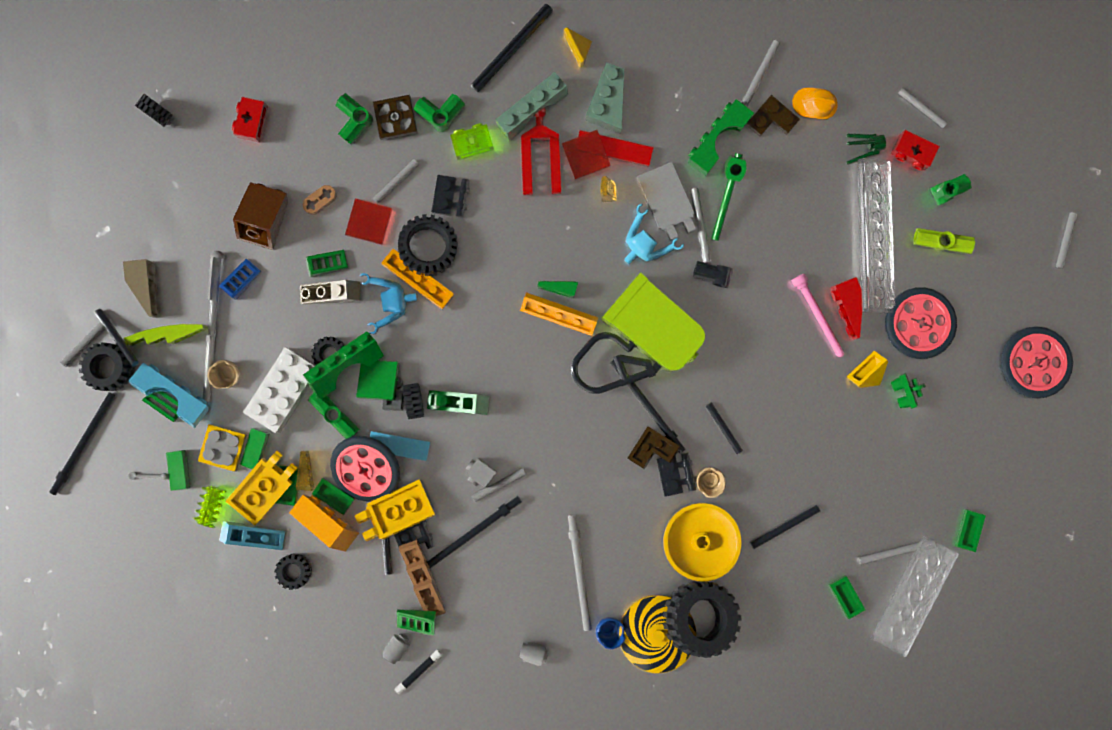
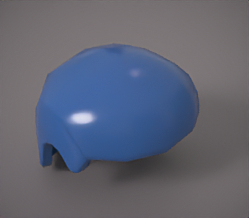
M614 617L600 620L596 626L597 640L606 649L613 650L620 647L625 641L623 624ZM620 626H621V628H622V634H621V636L619 637V629H620Z

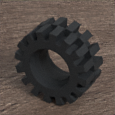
M143 94L135 104L137 108L163 127L173 116V114L146 94Z
M326 336L323 339L320 338L317 343H314V349L311 350L313 352L311 357L314 360V364L318 365L325 360L323 358L325 348L334 347L338 351L345 346L344 343L331 336Z
M419 383L403 385V396L408 419L424 417L423 399Z
M293 553L281 558L276 564L277 568L274 570V573H276L275 579L279 581L277 583L279 585L282 584L285 589H299L309 581L312 575V567L309 565L311 563L306 560L305 556L302 557L301 554ZM290 564H295L300 568V575L296 579H291L286 574V569Z

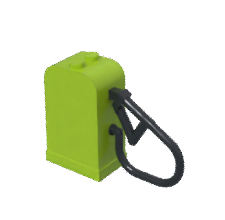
M640 272L601 319L628 340L629 344L614 333L602 332L594 335L574 357L571 365L572 378L582 390L591 394H601L648 377L656 376L660 369L668 372L679 370L687 362L692 363L699 355L696 351L705 340L704 330ZM602 339L615 341L627 352L637 348L649 358L644 359L621 354L614 356L613 358L621 379L601 387L587 385L578 374L580 360L597 341ZM624 363L645 366L646 370L628 376Z

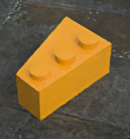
M303 494L289 513L329 548L346 552L359 535V532L349 526L343 519L337 517L330 508L321 505V501L317 497Z

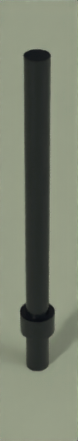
M615 360L611 361L610 364L619 374ZM635 382L628 384L627 386L666 435L665 437L681 447L678 451L679 454L684 452L686 449L678 440V435L674 430L671 431Z
M108 392L62 471H59L56 475V481L49 493L57 495L63 483L67 482L70 477V471L116 395Z
M517 496L507 504H502L498 507L499 510L427 561L429 568L431 569L499 518L510 514V510L522 502L521 499Z

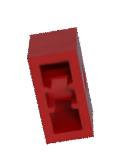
M241 97V101L237 103L236 107L237 119L232 124L233 134L237 138L260 143L268 105L264 101Z
M904 130L899 135L891 155L895 156L896 160L900 162L906 161L912 164L913 168L922 171L931 166L940 146Z

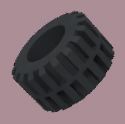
M96 343L93 344V347L86 349L87 353H82L83 361L79 360V365H82V368L79 369V373H83L81 379L87 381L86 385L92 387V389L117 391L116 389L124 387L123 384L129 383L128 377L133 376L131 369H134V366L130 364L117 344ZM106 356H110L115 365L112 375L108 378H104L99 372V364Z

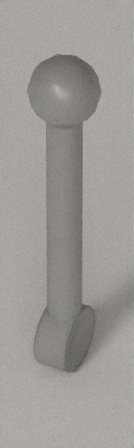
M136 472L129 473V479L162 478L167 480L169 475L167 473L137 474Z

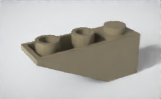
M147 259L124 261L125 282L147 315L157 318L159 304L155 298L157 285L153 279V275H155L154 264Z
M340 280L300 285L301 304L361 301L360 281Z

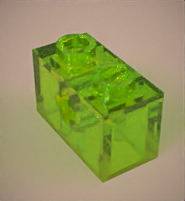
M475 124L472 126V129L468 130L458 129L453 132L454 134L450 135L457 160L494 150L487 124ZM470 137H473L474 144L469 142Z

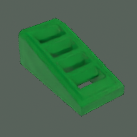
M344 249L306 256L310 277L348 269ZM336 256H339L341 265H337ZM328 258H332L333 267H330ZM322 259H324V263H325V267H326V268H323V269H322V265H321V260H322ZM314 261L317 263L318 270H314Z
M538 281L537 287L538 289L574 298L578 282Z
M397 609V627L435 635L436 611ZM402 617H406V622L402 621Z

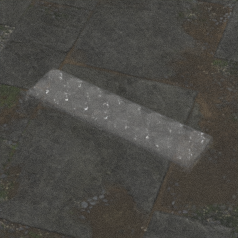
M862 158L858 159L862 312L894 313L895 284L891 166L889 161Z

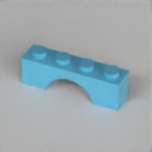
M142 363L129 379L130 384L146 396L159 391L171 393L178 400L176 413L178 417L193 428H196L209 411L206 405L207 402L199 396L193 397L190 394L191 391L185 386L179 387L174 384L176 381L169 375L163 376L158 373L160 370L154 365L150 364L148 366Z

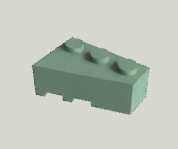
M606 62L585 121L621 134L623 68Z

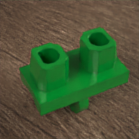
M906 373L891 381L894 392L901 389L905 390L906 396L897 398L899 407H911L912 409L918 406L914 391L918 398L922 397L921 389L925 388L926 385L925 383L919 384L917 378L911 380L913 387H911Z

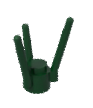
M848 133L847 137L865 138L867 140L849 141L847 145L867 144L868 149L872 151L847 161L846 164L855 163L872 155L879 154L880 150H885V136Z

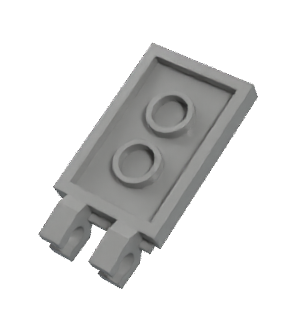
M672 162L637 176L638 183L658 228L666 231L670 241L678 237L674 225L683 222L687 234L695 231L696 228L691 219L695 213Z

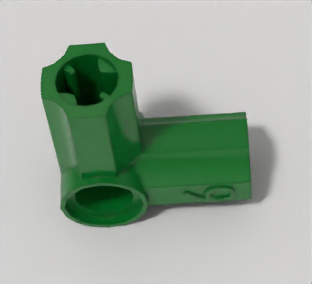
M345 93L339 97L335 106L350 117V119L338 135L352 145L363 130L372 124L373 116L366 108L362 107ZM366 114L365 120L359 121L360 115Z
M452 94L439 109L427 98L422 97L416 102L413 109L432 124L437 131L444 132L448 130L450 123L465 107V103L457 95ZM439 118L446 119L445 122L441 124L436 123L437 119Z
M963 174L930 188V191L939 206L971 189V181L969 177Z

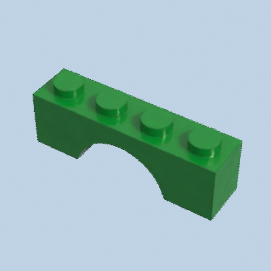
M737 99L733 104L729 102L723 109L725 114L722 118H716L711 125L713 127L710 133L706 132L700 139L702 144L698 148L694 147L688 155L690 157L688 163L704 176L710 172L719 159L715 149L716 138L725 131L733 130L740 132L754 114L753 111Z
M366 331L311 368L303 376L312 391L319 399H322L336 389L337 378L345 368L358 363L369 367L384 355L376 340Z

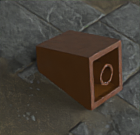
M250 182L233 217L236 239L273 250L288 205L287 193L280 189L266 187L260 183Z

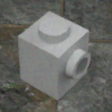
M479 458L476 461L472 459L466 467L468 470L466 475L469 476L467 480L475 486L480 484L484 488L497 473V471Z

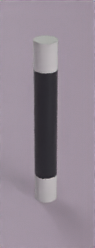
M437 649L394 689L396 693L400 695L442 656V653Z

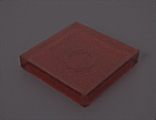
M598 129L562 143L575 179L611 166Z
M355 198L345 235L383 245L392 208Z

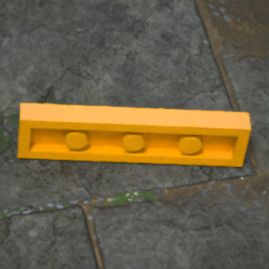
M392 249L381 262V265L442 310L454 296L453 292L430 275L425 276L424 273L418 275L416 274L417 271H410L408 266L405 267L403 260L400 259L399 253L395 249Z
M527 292L520 309L522 312L590 336L593 335L598 321L596 316Z

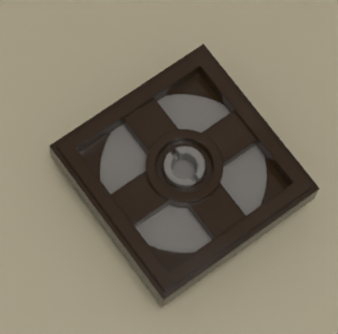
M410 95L373 102L380 140L418 133Z

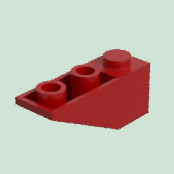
M857 277L831 287V296L838 303L840 308L838 309L839 315L842 320H845L847 324L845 327L846 332L853 340L860 338L864 293Z

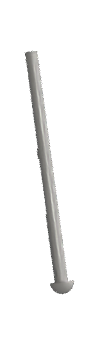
M214 251L210 255L207 300H210L208 335H206L207 349L203 399L206 402H210L212 385L209 383L207 374L214 360L221 259H225V255L221 251Z

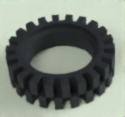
M422 214L421 218L415 216L413 221L411 219L407 221V225L402 227L398 239V253L405 267L408 266L412 272L417 271L416 274L418 275L424 273L425 276H429V274L433 273L434 276L437 275V272L442 273L445 271V268L451 266V263L455 260L458 242L457 235L454 234V228H450L448 221L443 222V218L439 217L437 219L432 214L431 217H427V214ZM421 230H434L443 237L446 248L438 259L424 261L412 253L410 249L411 238Z

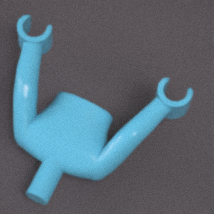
M643 204L637 206L636 211L638 214L626 238V242L632 250L624 259L628 264L637 256L645 261H652L668 254L674 249L679 250L684 247V243L681 247L675 245V242L679 239L676 238L672 244L653 252L658 244L657 241L645 230L636 234L643 216L649 212V209L644 213L640 212V207Z

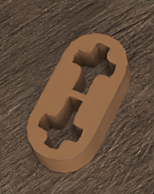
M329 185L320 187L303 201V209L311 215L319 213L335 201L337 197L336 191ZM325 190L328 192L332 191L329 199L327 197H324L322 200L320 199L325 195ZM319 200V202H317V203L314 205V206H315V209H314V210H312L311 208L308 209V207H309V204H308V203H309L310 201H311L312 203H315L316 201Z

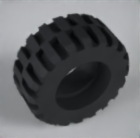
M691 581L687 585L682 584L678 587V591L671 593V601L667 600L665 604L668 607L667 612L663 611V617L666 618L663 626L664 629L668 630L666 634L668 639L673 640L672 644L676 648L681 649L686 654L704 658H711L712 655H721L722 650L727 651L731 648L729 643H735L737 639L735 634L740 632L741 626H738V621H742V618L737 610H740L739 604L733 602L735 597L733 594L727 593L728 589L713 582ZM705 600L712 605L716 619L712 631L705 637L700 638L694 636L688 625V615L695 603Z

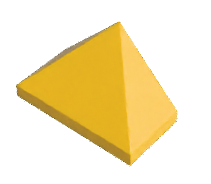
M567 27L564 29V36L581 68L585 64L592 41Z
M873 351L847 378L860 388L881 385L888 360L876 351Z

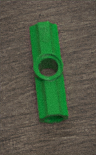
M313 393L309 397L308 401L345 439L353 437L359 432L360 428L327 395L319 399ZM333 409L338 412L336 420L330 418V412Z

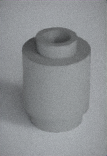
M394 634L385 647L382 656L390 663L396 664L409 648V639L403 634Z
M528 642V644L523 643L519 658L523 659L524 662L541 666L542 663H546L549 652L545 651L546 647Z

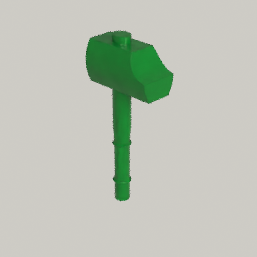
M740 153L730 155L724 164V174L728 181L721 206L719 207L720 210L712 235L713 240L719 241L721 231H723L722 228L735 182H740L746 173V160L743 158V154Z

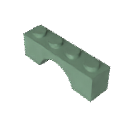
M554 72L495 119L498 128L510 141L524 130L528 121L537 112L549 105H555L568 94L567 85Z

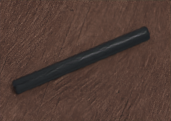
M544 4L474 80L471 86L475 91L480 92L553 12L551 6Z

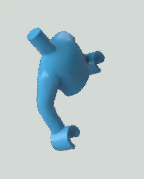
M366 273L360 274V277L367 276L368 278L365 283H361L362 285L370 283L390 288L381 292V301L384 312H394L376 323H368L367 326H375V331L369 332V334H376L379 328L402 317L405 314L406 302L417 301L416 293L405 295L402 286L397 282L370 277Z

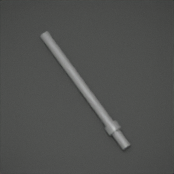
M576 515L568 516L570 526L568 533L569 539L572 541L584 631H590L592 628L579 538H581L580 530L577 528Z

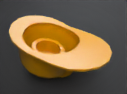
M803 88L797 91L792 100L795 112L800 116L808 118L828 119L836 113L838 108L835 95L826 89Z

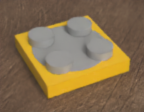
M208 424L198 462L236 472L247 435Z

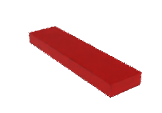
M580 130L575 150L649 167L654 147Z

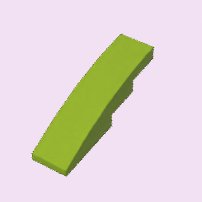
M202 324L161 326L135 333L123 339L129 346H134L143 341H146L148 345H155L164 340L168 344L174 345L208 330V327Z

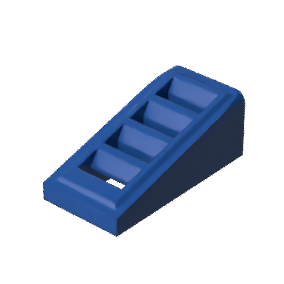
M245 259L219 287L236 300L261 271L248 259ZM246 266L253 272L251 275L244 269ZM241 272L247 277L246 280L239 275ZM235 278L242 283L240 286L234 281ZM230 284L236 288L235 291L229 287Z

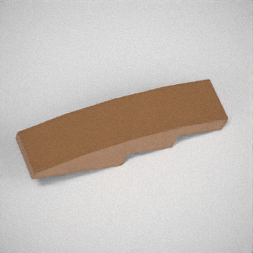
M418 540L399 546V551L406 564L407 573L413 583V590L423 611H436V616L445 614L446 611Z

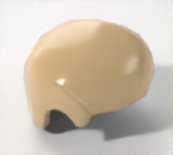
M220 360L209 368L207 377L209 383L214 388L228 389L238 382L240 373L238 367L233 362Z
M715 467L704 468L699 472L696 479L698 490L708 498L718 497L724 492L726 487L724 474Z

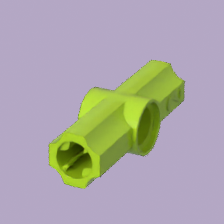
M917 228L913 238L914 245L936 248L939 251L948 250L972 254L975 247V237L952 234L949 231L939 232ZM941 237L947 239L946 246L941 243Z

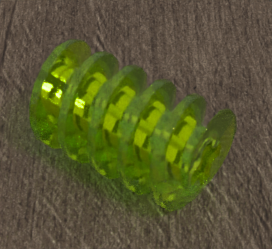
M215 486L202 487L206 494H200L199 497L204 499V501L197 502L201 506V509H195L199 516L192 517V519L200 525L215 528L212 523L217 522L218 519L213 515L220 514V511L216 508L222 507L223 504L218 500H224L225 498L220 493H225L227 490Z

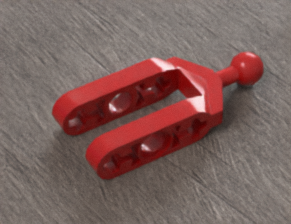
M546 108L541 109L534 115L536 126L521 135L523 195H533L531 141L550 140L552 194H561L559 134L543 125V117L547 112Z

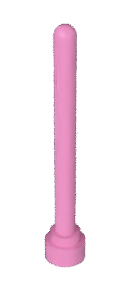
M803 273L792 279L794 287L797 286L798 289H801L836 355L843 357V349L807 286L808 278L806 274Z

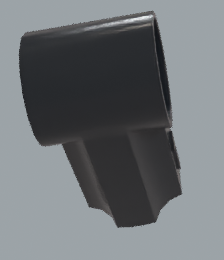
M697 261L693 277L712 282L713 285L728 288L733 269L722 265L715 266Z

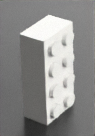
M284 347L243 413L274 433H281L310 387L303 374L316 365L290 348Z

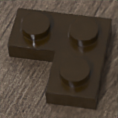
M771 95L746 125L760 137L772 123L787 135L800 118Z
M647 426L627 459L645 469L654 454L671 463L681 447Z

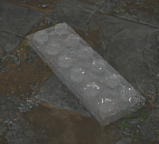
M923 536L871 639L907 657L959 554Z

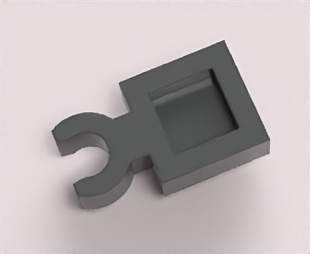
M398 377L395 401L383 400V410L403 411V390H399L403 385L401 377Z

